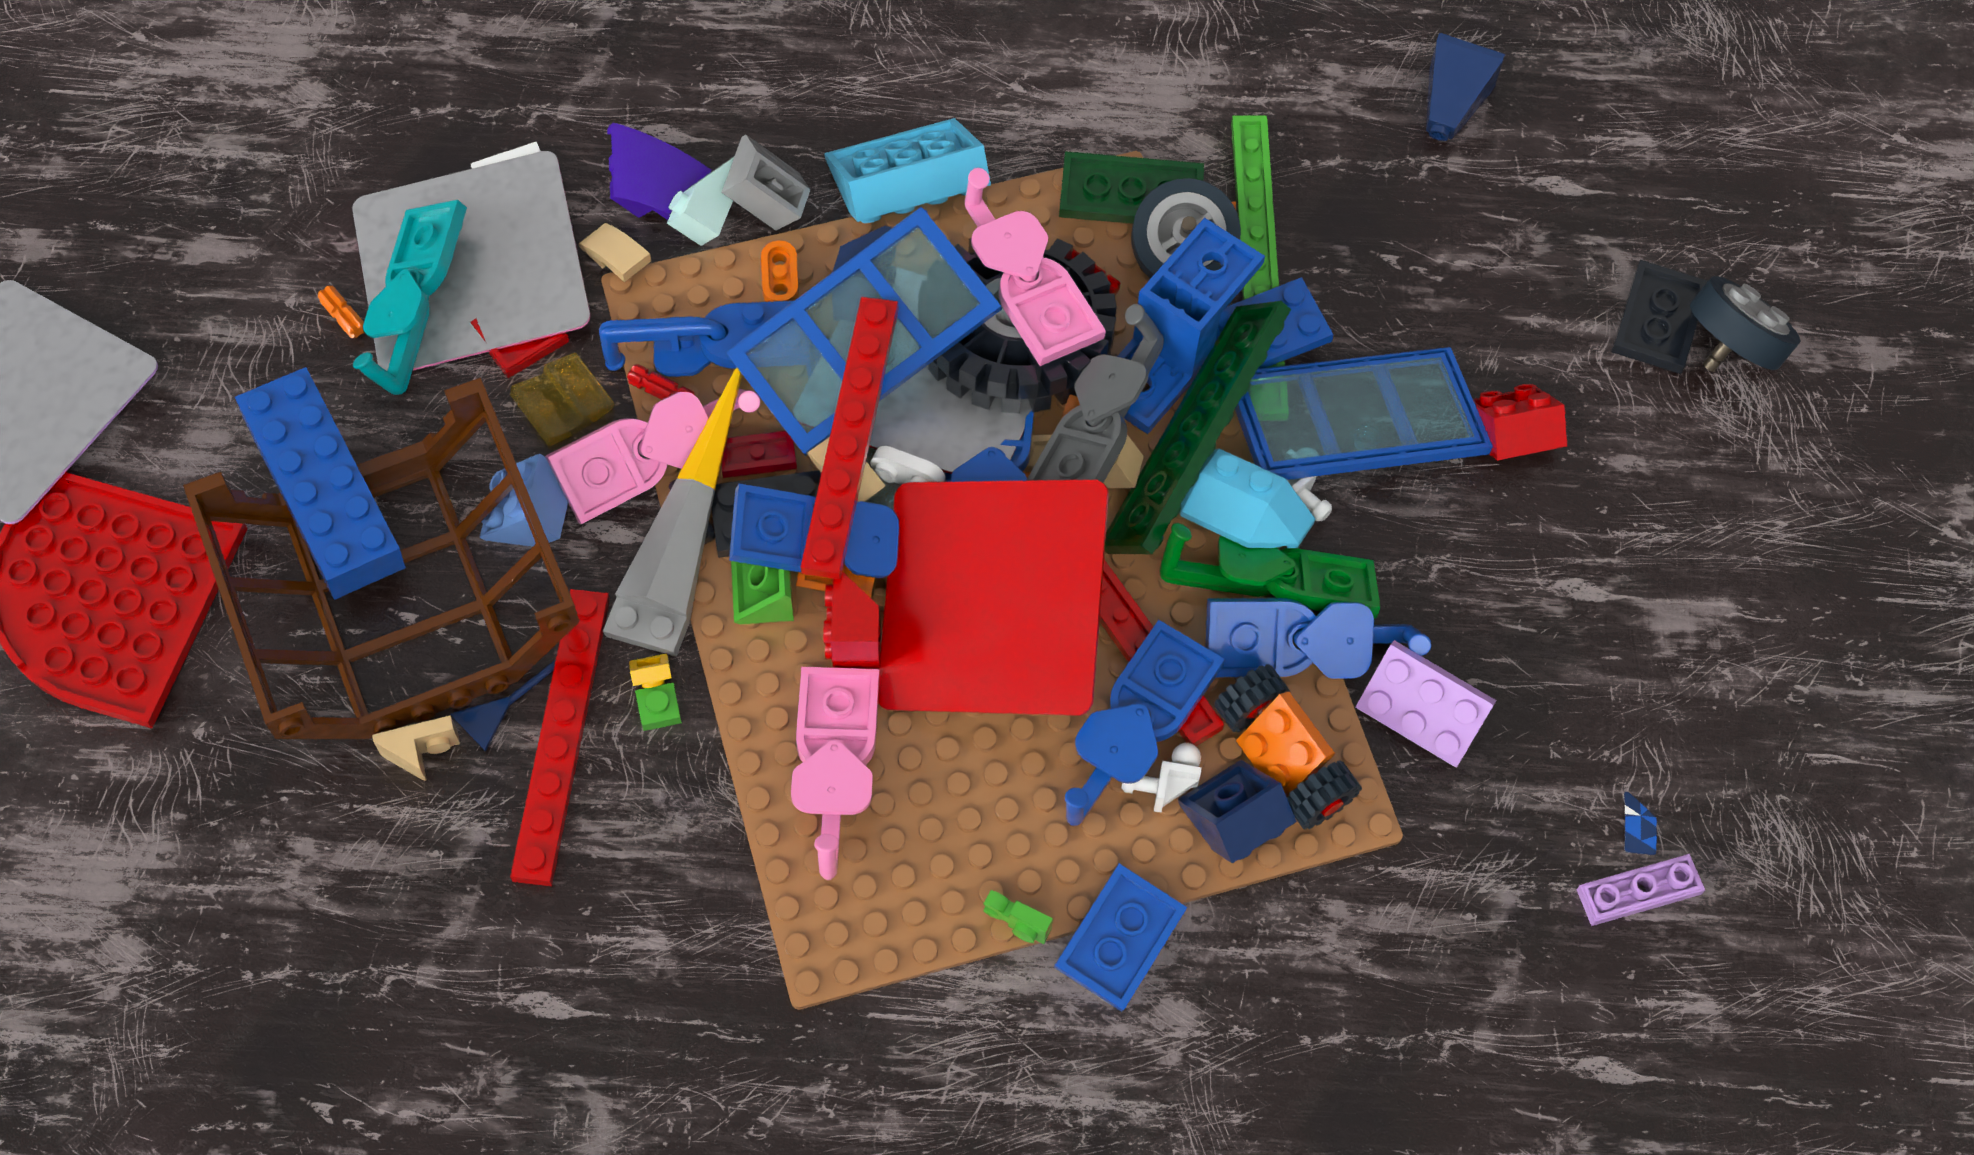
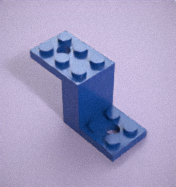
M1205 217L1139 291L1138 304L1143 306L1145 312L1150 316L1164 337L1162 351L1148 374L1147 383L1150 389L1140 393L1138 399L1130 406L1124 417L1125 420L1146 434L1151 432L1191 385L1215 345L1221 313L1264 263L1265 256ZM1215 260L1222 265V268L1216 271L1208 270L1204 267L1203 263ZM1136 326L1134 327L1133 339L1117 357L1132 359L1143 339V335Z

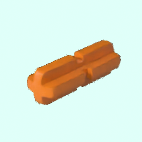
M326 286L325 289L318 292L320 303L333 318L337 319L336 322L350 338L355 339L365 333L363 330L364 321L351 306L347 305V301L334 286Z

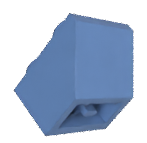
M537 454L516 463L547 540L550 543L560 539L568 501L546 457ZM505 468L497 471L490 482L491 491L507 475ZM513 488L482 520L483 525L479 538L485 541L533 547L536 544Z

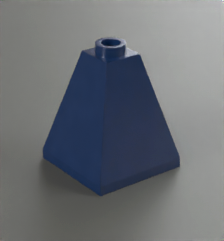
M1439 32L1429 73L1426 131L1429 132L1432 138L1439 141H1447L1448 139L1452 140L1494 90L1505 57L1504 53Z

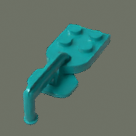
M459 200L406 210L387 269L386 287L369 305L363 324L364 332L371 338L398 334L387 371L373 361V355L370 352L359 355L354 360L353 367L359 369L370 380L393 395L403 394L408 387L429 318V296L438 289L445 279L453 259V253L467 207Z

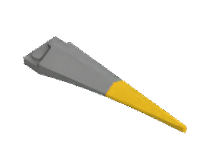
M737 368L734 370L615 593L616 600L603 629L606 637L677 657L690 624L713 498L742 374Z

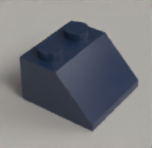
M1239 760L1178 799L1180 807L1211 849L1231 863L1248 857L1252 850L1269 839L1277 838L1286 828L1297 822L1281 783L1243 760Z

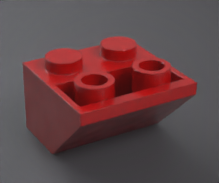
M1518 385L1514 387V391L1505 393L1487 391L1481 393L1480 398L1473 399L1493 445L1489 455L1496 460L1567 447L1564 404L1536 387V385Z
M842 571L841 579H833V584L825 585V608H827V620H824L823 628L825 659H832L833 668L879 669L881 647L879 606Z

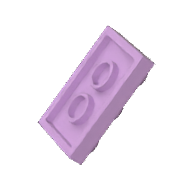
M1394 640L1355 708L1457 768L1497 700Z

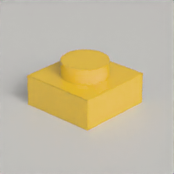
M667 653L629 661L633 686L642 685L643 688L657 687L664 684L665 679L671 678Z

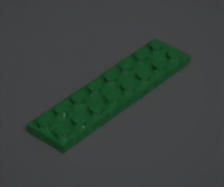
M1283 301L1235 307L1214 347L1208 354L1140 472L1135 488H1131L1109 526L1105 539V551L1108 554L1152 555L1162 544L1166 529L1172 519L1180 512L1183 499L1189 489L1197 482L1200 469L1206 459L1214 452L1216 441L1221 432L1231 422L1234 415L1233 411L1241 397L1248 392L1251 386L1250 381L1258 367L1265 362L1268 356L1267 351L1275 337L1284 328V321L1291 309Z

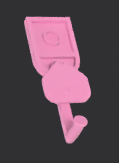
M982 168L971 170L968 175L969 181L965 197V208L977 225L971 238L972 247L986 267L1004 272L999 287L1000 303L1039 366L1103 340L1106 333L1105 328L1069 273L1057 262L1043 257L1048 243V235L1038 219L1031 213L1016 211L995 220L982 199L983 189L989 184V174Z
M739 389L734 410L741 408L749 413L756 411L760 406L759 395L754 391ZM677 392L653 406L648 423L634 418L619 419L546 455L545 457L578 522L583 524L649 490L663 477L667 464L682 469L719 398L702 406L700 400L692 393Z
M801 667L796 742L797 751L802 763L792 773L791 799L794 806L801 812L822 814L821 835L815 839L814 845L818 850L819 873L825 880H832L837 874L841 815L859 814L867 809L871 802L873 776L866 765L871 760L876 745L879 669Z

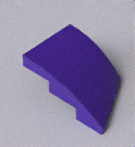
M614 122L607 129V134L611 135L612 155L609 157V170L612 175L610 199L638 218L653 210L668 220L672 212L669 206L674 196L679 191L684 192L712 171L683 151L646 133Z

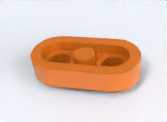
M777 240L768 243L761 252L763 298L765 302L795 301L799 296L796 250L793 245L786 241ZM778 261L785 262L783 265H775ZM780 291L786 292L783 295H776Z

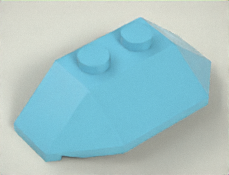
M1220 448L1215 449L1204 462L1199 471V478L1187 492L1179 512L1181 517L1247 548H1276L1282 546L1298 548L1315 523L1314 516L1285 478Z

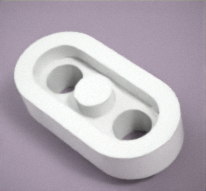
M890 446L878 447L870 462L874 472L884 482H895L902 485L907 482L945 481L944 472L934 463Z

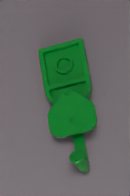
M1175 523L1171 527L1172 532L1168 537L1159 569L1160 576L1165 582L1256 597L1272 594L1276 598L1296 600L1315 611H1322L1333 602H1359L1367 606L1371 610L1374 619H1377L1380 610V600L1374 560L1298 548L1280 550L1278 548H1247L1220 536L1218 541L1219 566L1180 560V556L1185 542L1189 541L1192 537L1191 531L1180 523Z

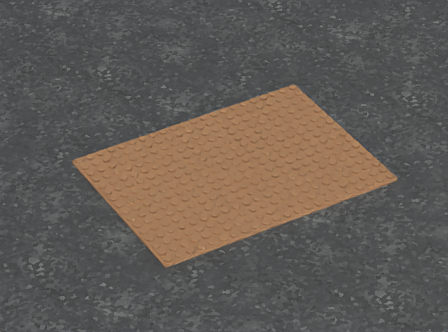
M1137 151L1116 155L1143 158L1142 154ZM1063 168L999 182L985 187L982 199L995 220L1016 211L1031 213L1038 219L1048 235V243L1045 250H1049L1057 238L1073 245V249L1080 254L1084 252L1096 262L1097 266L1106 271V276L1110 274L1120 281V289L1115 295L1117 306L1113 347L1111 348V356L1117 357L1133 339L1135 325H1130L1125 320L1126 310L1131 305L1138 304L1139 291L1150 280L1140 268L1133 253L1131 243L1133 224L1059 217ZM957 194L948 197V200L941 204L931 205L925 203L915 206V209L908 213L897 214L892 212L881 215L880 220L872 223L857 222L853 217H848L650 263L625 282L614 272L607 273L602 276L601 282L611 320L688 316L705 318L709 312L722 305L765 302L762 291L761 252L770 242L777 240L786 241L795 248L798 263L799 298L832 273L841 245L883 226L893 228L920 207L927 210L930 218L953 246L959 244L967 252L969 249V238H972L977 225L965 208L966 195ZM918 229L897 245L895 261L891 266L927 277L928 270L936 260L944 263V260ZM778 261L775 265H783L785 262ZM783 291L776 293V295L786 294V292ZM832 294L808 311V315L827 339L832 338L840 323L833 321ZM654 341L618 343L619 351L626 359L623 365L626 377L635 364L649 369L648 373L655 372L662 375L656 370L654 365ZM711 362L694 376L664 377L678 383V388L684 386L694 391L695 396L704 406L721 397L735 369L721 367ZM807 367L757 368L794 416V408L809 382ZM742 375L739 389L754 391ZM628 382L637 419L648 423L653 406L661 401V399L645 392L644 387L639 389ZM1146 383L1142 392H1145L1150 389L1148 383ZM1189 387L1149 434H1146L1125 420L1127 435L1144 456L1140 472ZM1052 395L1051 409L1034 412L1032 435H1052L1060 422L1066 404L1062 405ZM760 398V406L754 412H745L741 408L733 411L727 438L785 430ZM1234 410L1233 418L1221 432L1216 441L1215 449L1220 448L1254 464ZM802 426L807 433L812 430V428ZM794 442L797 469L723 478L720 466L717 484L816 471L819 469L808 455L805 457ZM870 447L866 459L869 465L876 452V449ZM667 464L663 477L655 485L660 507H662L670 492V482L677 479L682 469ZM882 481L886 487L867 502L885 505L893 510L895 493L901 485L895 482L888 483ZM1107 488L1109 499L1106 532L1131 488ZM711 508V513H710L709 522L711 523V525H712V527H713V529H714L713 516H712V508ZM1179 513L1170 522L1163 535L1162 544L1152 555L1108 554L1106 551L1104 552L1105 561L1153 627L1160 620L1204 647L1206 639L1207 598H1276L1272 594L1256 597L1165 582L1160 576L1159 569L1168 537L1172 532L1171 527L1175 523L1183 524L1192 534L1191 539L1186 541L1183 546L1180 560L1219 566L1218 541L1221 535L1181 517ZM716 539L704 545L690 621L792 1007L797 1010L1039 944L1040 942L1036 940L1034 943L1021 940L1013 934V929L1008 927L1007 922L993 918L983 912L985 908L983 904L991 890L1002 894L1013 903L1017 900L1053 918L1052 930L1046 940L1050 941L1075 933L1119 863L1181 904L1393 846L1402 840V830L1344 679L1328 678L1314 663L1296 675L1281 677V679L1335 752V755L1324 766L1327 768L1330 763L1343 761L1362 787L1359 795L1352 798L1353 801L1345 805L1344 809L1339 813L1333 814L1332 818L1329 820L1325 819L1322 824L1315 825L1313 828H1307L1306 830L1297 821L1286 828L1277 838L1269 839L1252 850L1248 857L1231 863L1211 849L1178 803L1179 798L1194 788L1189 789L1162 807V812L1160 813L1154 811L1156 794L1133 790V794L1125 793L1121 788L1122 782L1112 778L1080 825L1071 826L1066 820L1065 794L1071 788L1082 789L1096 769L1095 766L1082 759L1077 753L1075 747L1076 736L1092 713L1110 709L1112 688L1128 664L1126 658L1099 622L1094 699L1091 709L1084 715L886 710L878 703L875 751L871 760L866 765L873 776L871 802L867 809L859 814L841 815L837 874L832 880H825L819 873L818 850L814 845L815 839L821 835L822 814L801 812L794 806L791 799L792 773L802 763L797 751L796 742L801 667L833 668L832 659H825V643L823 641L824 620H827L825 592L797 587L798 572L791 571L794 621L754 624L734 623L731 561H729V557L718 558ZM1287 546L1276 547V548H1278V549L1280 550V549H1285V548H1287ZM887 576L876 578L874 591L880 587L886 589ZM1310 609L1315 616L1318 615L1317 611ZM879 610L880 633L882 641L884 611ZM1215 677L1204 694V697L1223 721L1224 728L1221 732L1196 746L1201 753V762L1198 767H1202L1198 786L1239 760H1243L1254 767L1236 742L1246 729L1244 728L1242 732H1233L1214 706L1215 701L1219 699L1218 696L1222 692L1227 691L1226 688L1230 684H1235L1237 682L1236 679L1239 677ZM1179 732L1166 740L1156 742L1158 757L1145 776L1159 778L1162 761L1172 762V752L1175 747L1186 743Z

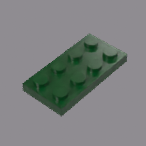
M1065 151L1059 217L1133 224L1141 202L1152 190L1161 184L1176 179L1190 178L1203 181L1204 163Z

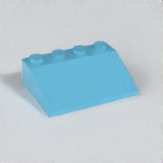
M955 118L824 153L825 160L849 213L857 222L861 221L862 223L878 221L881 219V215L892 212L897 214L913 211L915 206L925 203L931 205L946 202L948 197L957 194L966 195L969 181L968 175L971 170L982 168L989 174L984 145Z

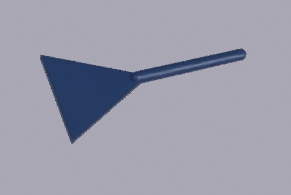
M556 659L509 697L454 712L450 715L486 752L509 706L553 672Z

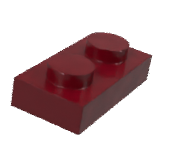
M786 431L727 438L721 462L723 478L797 469L794 441Z

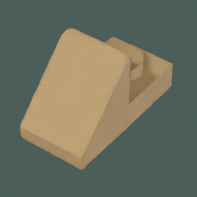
M451 716L372 735L373 742L382 757L424 781L427 779L422 753H443L449 750L451 746L460 744L458 731Z

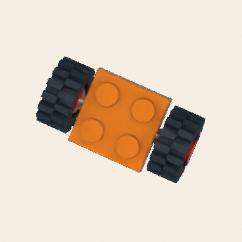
M1261 665L1255 671L1253 669L1248 671L1246 676L1236 679L1237 682L1235 684H1230L1226 688L1227 691L1222 692L1218 696L1219 699L1215 701L1214 706L1233 732H1242L1244 728L1246 729L1236 742L1256 769L1281 783L1292 812L1303 829H1311L1315 825L1322 824L1325 819L1329 820L1333 817V814L1339 813L1344 809L1345 805L1350 804L1353 801L1352 798L1359 795L1362 787L1343 761L1330 763L1327 768L1324 766L1335 755V752L1297 703L1289 688L1272 665Z

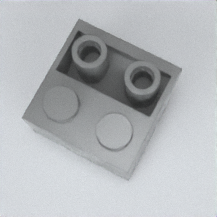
M744 135L741 137L721 193L774 230H778L801 218L810 188L798 171L752 138Z

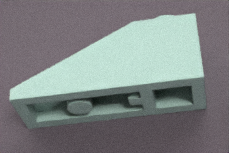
M734 157L684 192L679 191L670 203L669 209L672 212L667 224L700 246L719 236L733 200L721 192Z

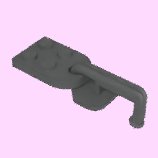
M1133 304L1125 313L1127 323L1135 325L1143 335V339L1132 359L1129 360L1106 354L1098 355L1091 359V362L1082 370L1074 386L1080 405L1069 411L1061 419L1028 476L1027 481L1099 480L1104 483L1126 442L1127 425L1124 417L1146 385L1148 374L1163 348L1164 337L1142 305Z

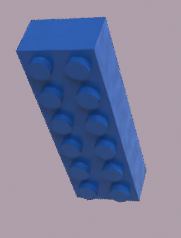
M302 368L235 396L242 417L333 599H338L405 569L400 548L307 368Z

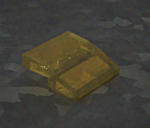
M576 352L544 364L543 374L512 385L510 396L548 447L573 436L593 424L612 410L615 404Z

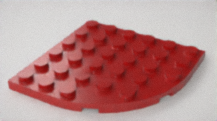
M65 472L20 522L4 524L1 530L0 644L16 667L32 683L53 697L79 708L153 728L219 590L191 507ZM211 521L224 560L229 569L248 528L245 524Z

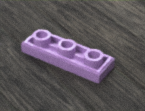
M1690 854L1585 883L1579 885L1576 890L1590 924L1594 926L1702 895L1705 888ZM1637 885L1644 886L1647 892L1641 891Z

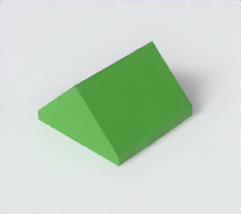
M731 561L734 623L754 624L794 621L791 571Z

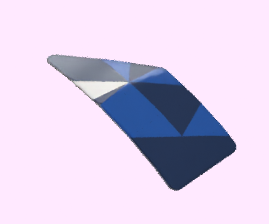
M1626 791L1624 792V850L1628 853L1655 855L1657 819L1634 796Z

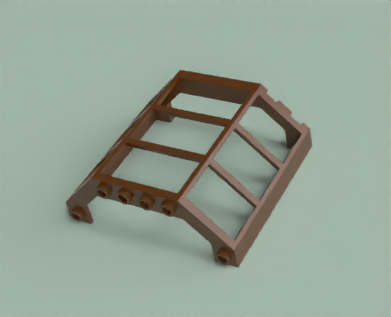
M481 377L444 390L451 410L443 417L445 425L437 434L430 432L420 442L357 464L373 498L429 478L450 532L400 550L403 561L406 563L455 544L476 600L345 650L325 595L326 592H329V589L324 579H319L310 551L281 493H264L262 498L246 497L243 490H232L229 487L221 471L183 485L262 716L275 739H371L373 734L397 729L412 722L421 723L428 721L436 713L448 708H461L468 705L474 698L487 693L497 694L506 690L510 684L518 682L580 622L573 600ZM487 422L507 475L459 523L439 471L472 435ZM514 488L536 544L487 592L466 537ZM211 521L287 527L306 581L230 577ZM542 557L560 603L534 613L540 630L512 656L493 605ZM236 591L312 595L332 651L255 649ZM482 613L501 663L378 711L368 713L351 662ZM261 663L337 665L356 718L311 717L303 702L277 711Z

